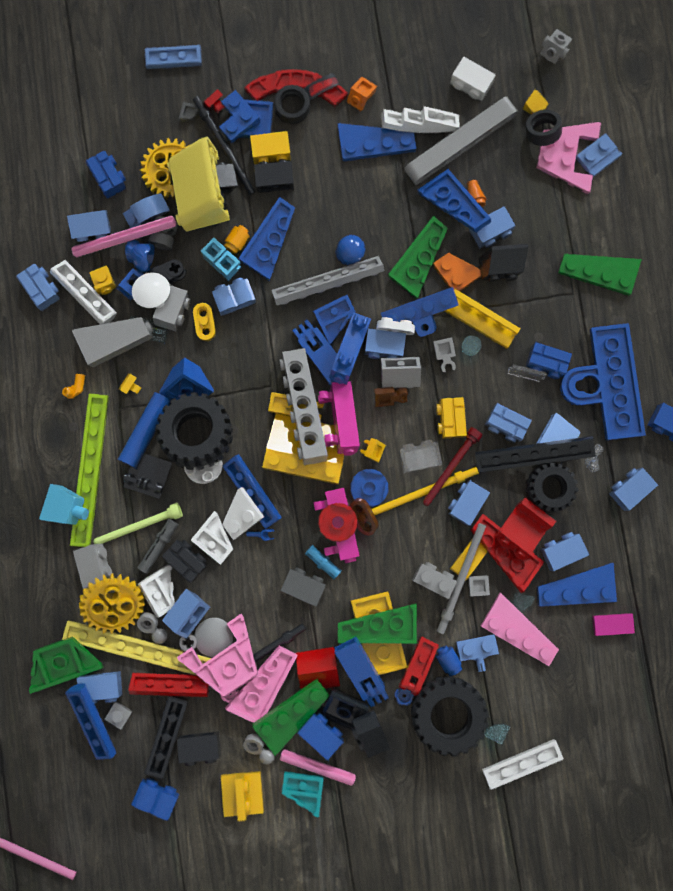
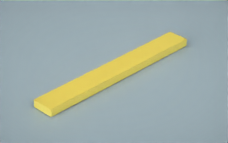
M67 621L62 640L73 636L86 647L196 675L177 659L179 655L185 652L184 650L115 632L111 634L110 631H106L103 634L102 629L95 631V627L89 628L88 625L73 621ZM197 654L203 664L211 659L210 657Z

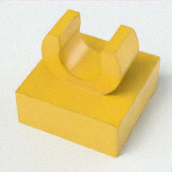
M128 373L118 390L125 394L129 390L138 394L141 387L134 383L136 377Z
M373 438L370 441L364 440L368 447L367 450L361 449L360 452L365 457L379 463L386 445Z

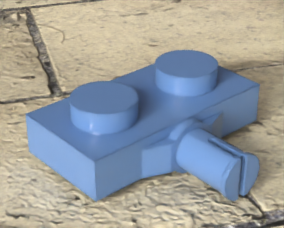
M495 634L456 642L460 661L476 660L478 672L486 671L485 658L499 654Z

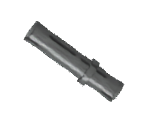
M168 518L163 529L156 534L157 538L137 567L139 570L147 574L149 573L163 548L171 541L172 534L179 526L177 522Z

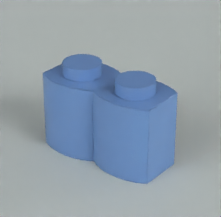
M237 278L232 281L231 285L225 286V284L215 287V290L212 291L221 316L256 303L248 279Z

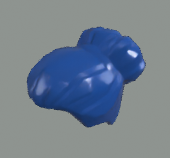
M136 240L127 242L124 251L128 262L133 263L137 270L148 272L154 258V245L150 243L140 244Z

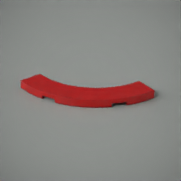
M305 70L276 71L274 74L257 78L246 85L244 90L253 100L261 101L265 97L277 93L284 86L297 85L305 88L322 76ZM337 85L318 96L325 99L335 108L348 97V93L340 85Z

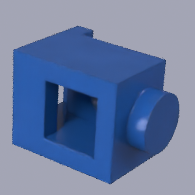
M132 268L116 289L131 301L133 296L132 286L129 284V281L135 282L144 273Z

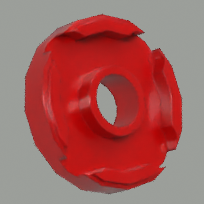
M333 503L322 510L318 525L325 538L341 542L349 539L354 534L357 528V517L351 507L346 504ZM335 517L343 519L344 524L341 528L333 526L332 520Z

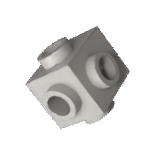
M556 29L551 37L547 35L543 41L542 46L544 48L540 54L548 61L556 64L560 58L564 59L569 52L567 47L572 38Z

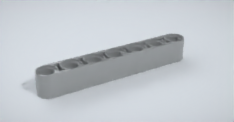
M508 97L502 98L411 161L404 168V171L415 185L421 183L510 121L518 113L517 109Z

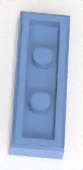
M200 45L145 48L147 69L202 66Z

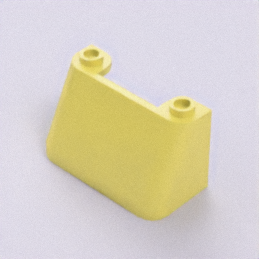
M208 137L201 138L169 158L167 163L168 170L172 174L178 210L176 220L178 225L182 226L186 232L230 220L228 210L223 209L224 198L220 192L216 170L217 160H219L218 151Z

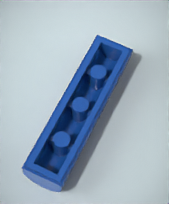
M154 392L117 460L136 469L156 432V425L159 424L157 420L159 414H164L162 409L165 405L169 407L171 400Z
M239 454L222 465L238 489L243 487L263 514L264 518L260 522L265 529L282 518Z
M80 683L72 686L65 693L96 759H112L116 754V750L86 684Z

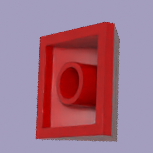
M334 647L296 652L298 655L296 658L297 672L301 689L318 679L324 689L340 686Z

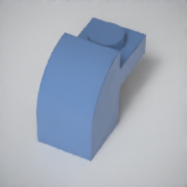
M160 193L134 203L123 215L129 227L133 228L154 220L156 216L161 217L170 210Z

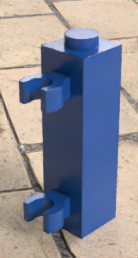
M353 312L329 376L334 382L347 385L371 321L370 318Z

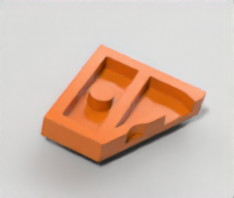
M447 253L433 263L434 268L449 288L453 287L454 290L461 291L481 277L479 268L450 253Z

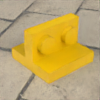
M261 771L221 775L224 817L238 816V821L246 820L247 815L264 813Z

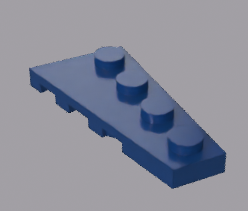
M614 563L537 586L538 606L617 602Z

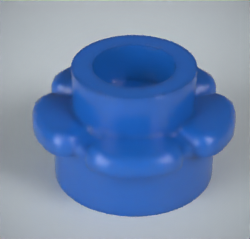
M397 689L395 692L396 702L399 705H410L414 695L407 689Z

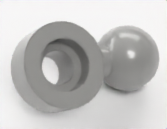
M146 612L139 617L137 621L139 630L144 633H152L154 643L162 644L167 640V632L164 629L157 628L158 619L154 614Z
M249 734L246 737L243 747L248 753L259 754L260 761L266 765L274 761L275 755L269 748H263L264 741L259 735Z

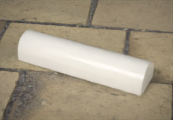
M66 260L50 269V273L100 325L113 321L116 316L114 309Z

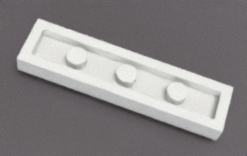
M553 739L482 770L489 788L492 790L561 761L563 756L556 740Z

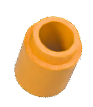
M242 225L234 226L225 240L224 247L234 254H237L238 251L241 252L250 237L248 234L249 230Z

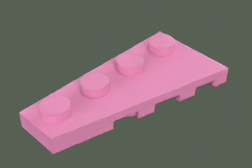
M499 592L480 626L550 666L559 649Z

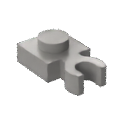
M452 337L433 341L436 359H442L443 361L441 363V371L446 372V364H450L452 370H455L456 365L451 361V357L456 356Z

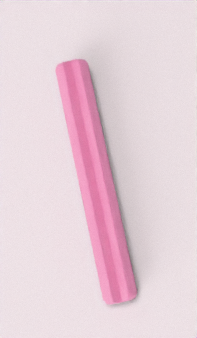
M286 749L281 753L280 760L350 786L355 782L356 775Z

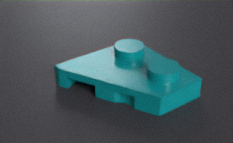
M284 772L282 794L289 799H293L302 808L304 807L309 810L315 817H319L324 776Z

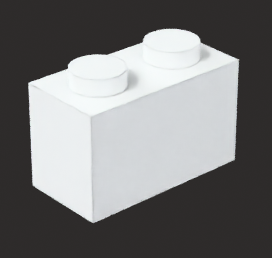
M463 56L452 74L450 83L457 90H463L468 93L471 98L482 101L493 84L495 74Z

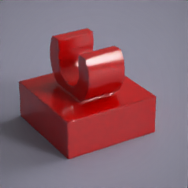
M218 89L203 102L205 108L209 109L212 106L217 113L224 108V105L219 101L222 93Z

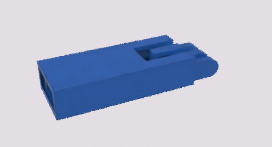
M307 319L304 321L308 327L307 329L300 324L298 327L302 333L299 334L296 328L292 331L298 338V344L302 349L305 348L307 356L331 387L334 381L329 376L337 353L317 327L314 328ZM310 341L313 347L318 343L320 348L314 352L307 342Z
M357 637L335 647L337 658L363 701L367 700L369 705L374 707L373 698H375L378 704L382 702L379 695H382L384 700L389 699L382 679ZM371 677L375 685L372 686L370 680L365 683L363 680Z

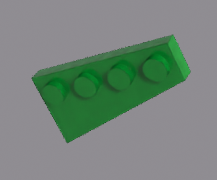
M564 254L558 274L630 296L642 259Z
M316 679L252 724L253 729L276 756L329 695L318 679Z

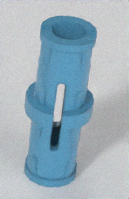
M314 545L306 551L305 555L317 564V568L325 571L333 580L342 571Z

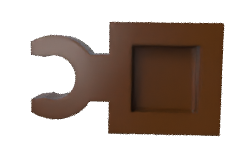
M393 387L374 389L376 407L393 406L396 401L400 403L408 402L407 388L403 387L395 391Z

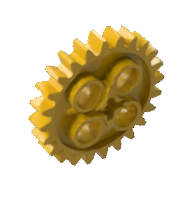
M167 138V143L164 144L160 140V146L153 143L154 149H147L149 155L143 154L146 161H141V165L144 168L140 169V171L144 174L142 176L143 181H147L145 183L146 187H151L152 193L157 191V194H164L165 199H168L169 195H171L173 200H175L174 186L171 185V175L167 167L169 162L168 155L172 154V157L185 149L186 144L184 141L178 144V140L175 138L174 142L171 143L170 139ZM159 159H165L163 163H157ZM162 176L167 177L165 181H158Z
M111 573L108 579L103 575V580L101 581L95 578V584L89 582V589L84 588V595H80L79 609L80 616H83V622H88L89 628L95 625V631L102 628L103 634L107 629L110 630L111 634H113L114 629L121 633V627L128 630L129 623L135 625V619H139L140 613L144 612L143 606L145 605L143 593L140 587L136 586V581L130 582L128 576L122 580L121 574L114 578L113 573Z

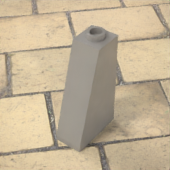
M142 317L72 330L87 365L93 368L154 338L152 334L154 329L151 323Z

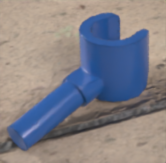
M273 529L246 533L247 536L261 537L264 541L274 540V538H269L268 532H274Z

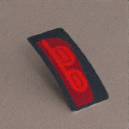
M330 73L303 89L307 92L309 100H312L326 90L340 85L335 74Z

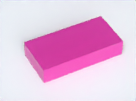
M632 613L592 616L595 636L635 633Z

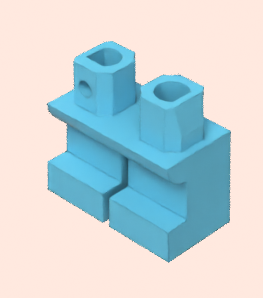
M214 237L201 250L204 259L228 281L241 268L239 266L241 264L240 261Z

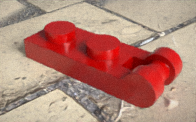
M424 637L419 638L405 674L400 681L399 688L411 691V694L418 696L439 647L438 644ZM411 676L417 679L415 684L409 682Z

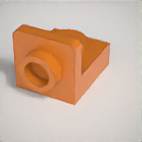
M361 77L351 87L347 103L362 111L366 101L375 93L377 86Z

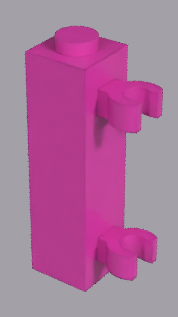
M351 381L347 385L332 382L330 392L320 391L318 395L319 404L331 402L335 435L325 434L324 441L326 447L337 445L338 454L350 456L357 453L360 447Z
M344 488L325 492L327 500L314 503L315 511L324 509L333 503H344L348 506ZM335 517L332 520V524L335 528H341L344 521L341 517ZM355 534L347 540L336 542V546L324 548L325 556L339 553L340 560H345V563L354 562L356 557L360 556Z

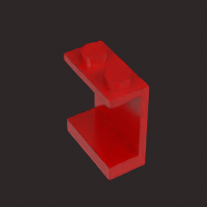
M525 497L516 505L495 538L503 547L512 550L517 558L526 561L533 557V550L545 532L554 526L556 520Z

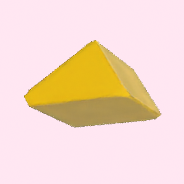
M535 89L526 101L523 110L532 115L539 110H545L549 103Z

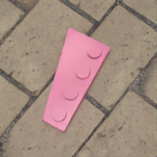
M279 645L257 670L258 675L242 687L225 709L253 723L268 713L298 655Z

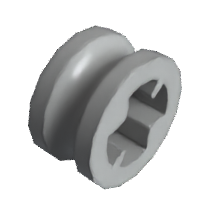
M190 633L188 637H190V640L194 641V644H191V647L195 649L197 646V639L194 636V634ZM181 637L180 647L182 650L187 651L190 649L187 644H184V640L187 639Z

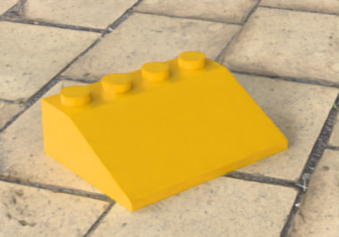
M276 413L262 468L338 485L344 455L337 453V445L326 447V462L304 465L303 459L299 460L297 448H300V444L294 438L293 430L296 429L295 423L291 422L290 416ZM303 422L301 425L304 427H309L311 424L309 422ZM321 423L323 436L325 434L335 435L334 425ZM310 439L305 441L307 445H313L315 443L313 440Z

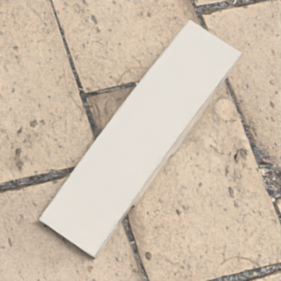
M425 106L422 112L404 108L402 113L386 109L382 112V128L416 133H440L456 131L460 128L458 114Z

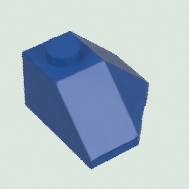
M185 357L172 368L159 394L169 400L174 398L178 400L181 398L180 395L185 393L187 396H191V393L195 392L199 396L202 393L208 396L212 394L214 389L200 366Z

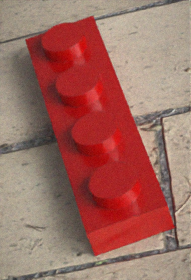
M132 673L128 691L131 695L208 697L210 685L198 675Z

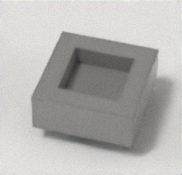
M488 575L468 577L469 596L490 595Z
M116 701L105 720L122 729L133 711Z

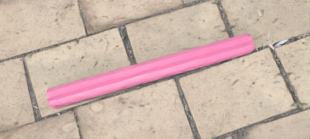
M168 216L72 247V254L75 257H80L175 227L176 220L173 216Z

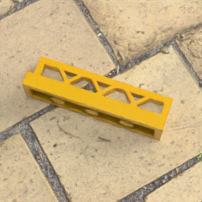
M455 289L459 306L444 311L507 349L521 328Z

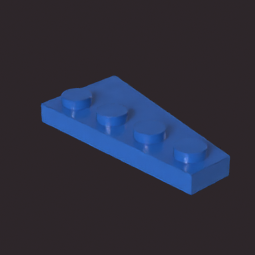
M338 123L343 161L416 152L414 132Z
M449 169L418 189L419 195L475 233L492 222L489 215Z
M281 197L278 198L238 258L243 264L269 281L295 210L294 206Z

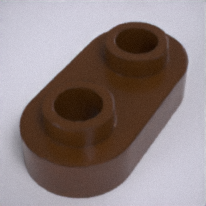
M356 498L349 507L356 514L357 527L362 534L372 535L378 529V521L368 502L362 498Z

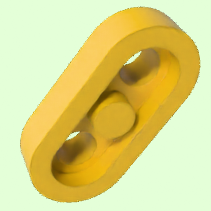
M199 303L193 309L196 334L202 341H210L216 334L213 311L208 304ZM202 311L207 312L206 316L204 317L200 316V313ZM205 329L210 330L208 335L203 334Z

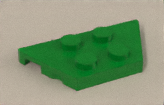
M73 636L35 649L33 651L32 678L29 693L31 694L102 669L103 664Z

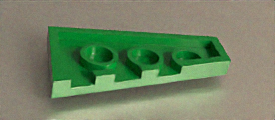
M434 216L387 275L415 299L420 294L435 255L448 229Z
M417 604L338 622V643H344L357 637L360 643L417 644Z

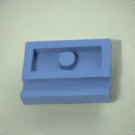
M605 133L576 156V160L586 172L588 171L594 177L622 155V152L617 150V146Z

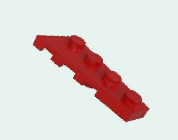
M482 514L470 531L475 534L479 523L486 525L480 543L517 589L523 593L544 561L535 554L526 561L517 558L512 550L503 547L495 538L501 527Z

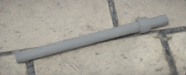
M481 523L478 524L447 606L441 613L442 619L437 629V632L441 634L445 633L449 620L451 621L453 618L454 607L485 531L486 525Z

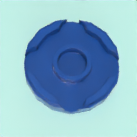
M365 469L358 472L350 484L353 499L362 498L368 502L370 507L379 505L388 493L386 478L381 472L374 469Z

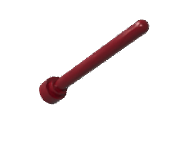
M473 427L469 428L465 437L466 441L423 500L425 506L431 504L471 445L480 441L483 436L480 431Z

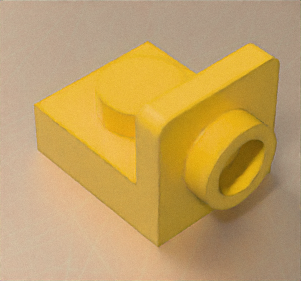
M107 265L89 272L94 283V289L99 295L109 294L112 292V289L116 288Z

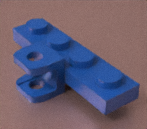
M451 287L382 312L381 316L382 318H392L395 322H400L401 320L411 321L415 325L417 334L423 337L436 331L433 314L459 306L454 288ZM424 324H427V325H428V327H429L428 330H425V329L423 328V325H424Z

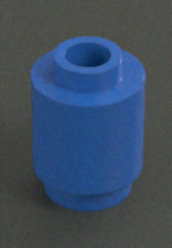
M445 645L437 650L438 654L435 657L445 673L453 676L462 670V663L453 647Z

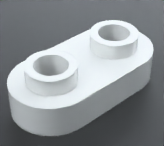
M383 317L377 321L376 329L414 335L415 325L408 320L395 322L392 318Z

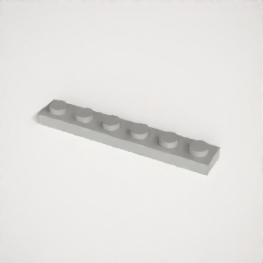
M379 256L273 289L272 294L276 305L287 304L296 299L306 298L311 294L322 293L333 287H340L352 281H359L361 278L375 276L385 270Z

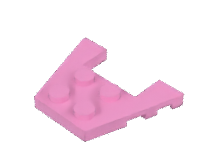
M596 122L562 127V135L555 143L548 146H540L536 168L557 179L560 178L568 182V185L581 189L585 194H589L593 175L574 172L578 140L596 141L599 138L601 123Z
M242 614L227 623L237 641L204 664L192 647L177 657L181 663L223 697L228 696L258 675Z

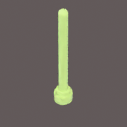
M174 503L167 508V511L97 537L93 543L103 544L168 518L176 520L183 517L182 510L178 503Z

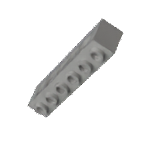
M305 348L282 352V359H279L281 371L285 370L286 376L283 377L284 388L289 390V394H286L288 406L292 405L293 411L290 412L291 422L296 425V429L293 431L295 441H299L300 448H297L299 460L303 459L304 465L326 462L327 450ZM294 369H296V370H299L300 372L297 373V374H294V373H292L291 371L294 370ZM296 387H302L303 390H302V391H296L294 388H296ZM305 404L307 408L300 409L298 405ZM303 422H309L311 425L309 427H304L301 424ZM310 439L313 440L315 443L313 445H307L305 441Z

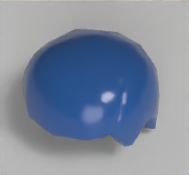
M348 235L339 241L335 252L337 259L342 264L351 265L364 257L366 248L360 237Z

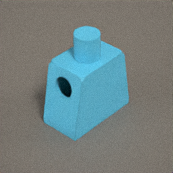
M50 484L39 519L76 525L78 519H87L89 510L83 508V497L64 486Z

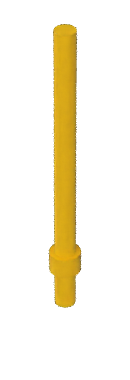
M477 467L464 472L454 473V476L449 477L442 488L455 483L460 484L465 482V479L479 474ZM434 484L372 508L374 515H378L425 496L430 492Z

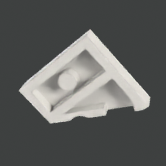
M243 487L237 490L222 524L233 540L264 518Z
M214 511L191 541L221 565L233 551V547L217 512Z
M169 564L138 583L156 617H161L167 613L175 604L173 596L174 587L173 582H171L170 571L172 566Z

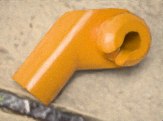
M75 374L74 384L62 390L63 396L72 399L83 392L85 375Z

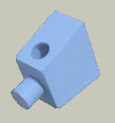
M555 413L549 419L536 444L578 438L580 431L559 414Z

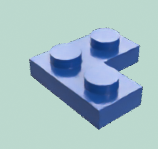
M236 90L221 101L232 117L219 126V129L231 143L260 121V117Z

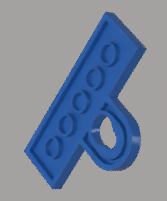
M629 323L590 328L595 365L576 367L569 370L561 379L560 390L562 396L566 401L577 406L601 404L606 441L645 436ZM584 377H592L597 381L598 388L595 393L588 394L584 391H578L575 387L576 382Z

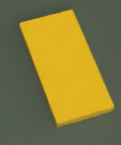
M388 591L351 600L355 618L393 609ZM361 643L379 675L407 668L401 643Z

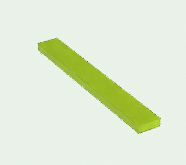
M88 395L76 494L84 498L83 508L89 510V515L86 520L78 519L76 525L72 524L70 546L86 547L91 545L109 401L108 395Z

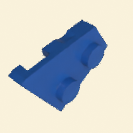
M348 295L313 311L329 344L334 341L352 317L353 312L355 313Z

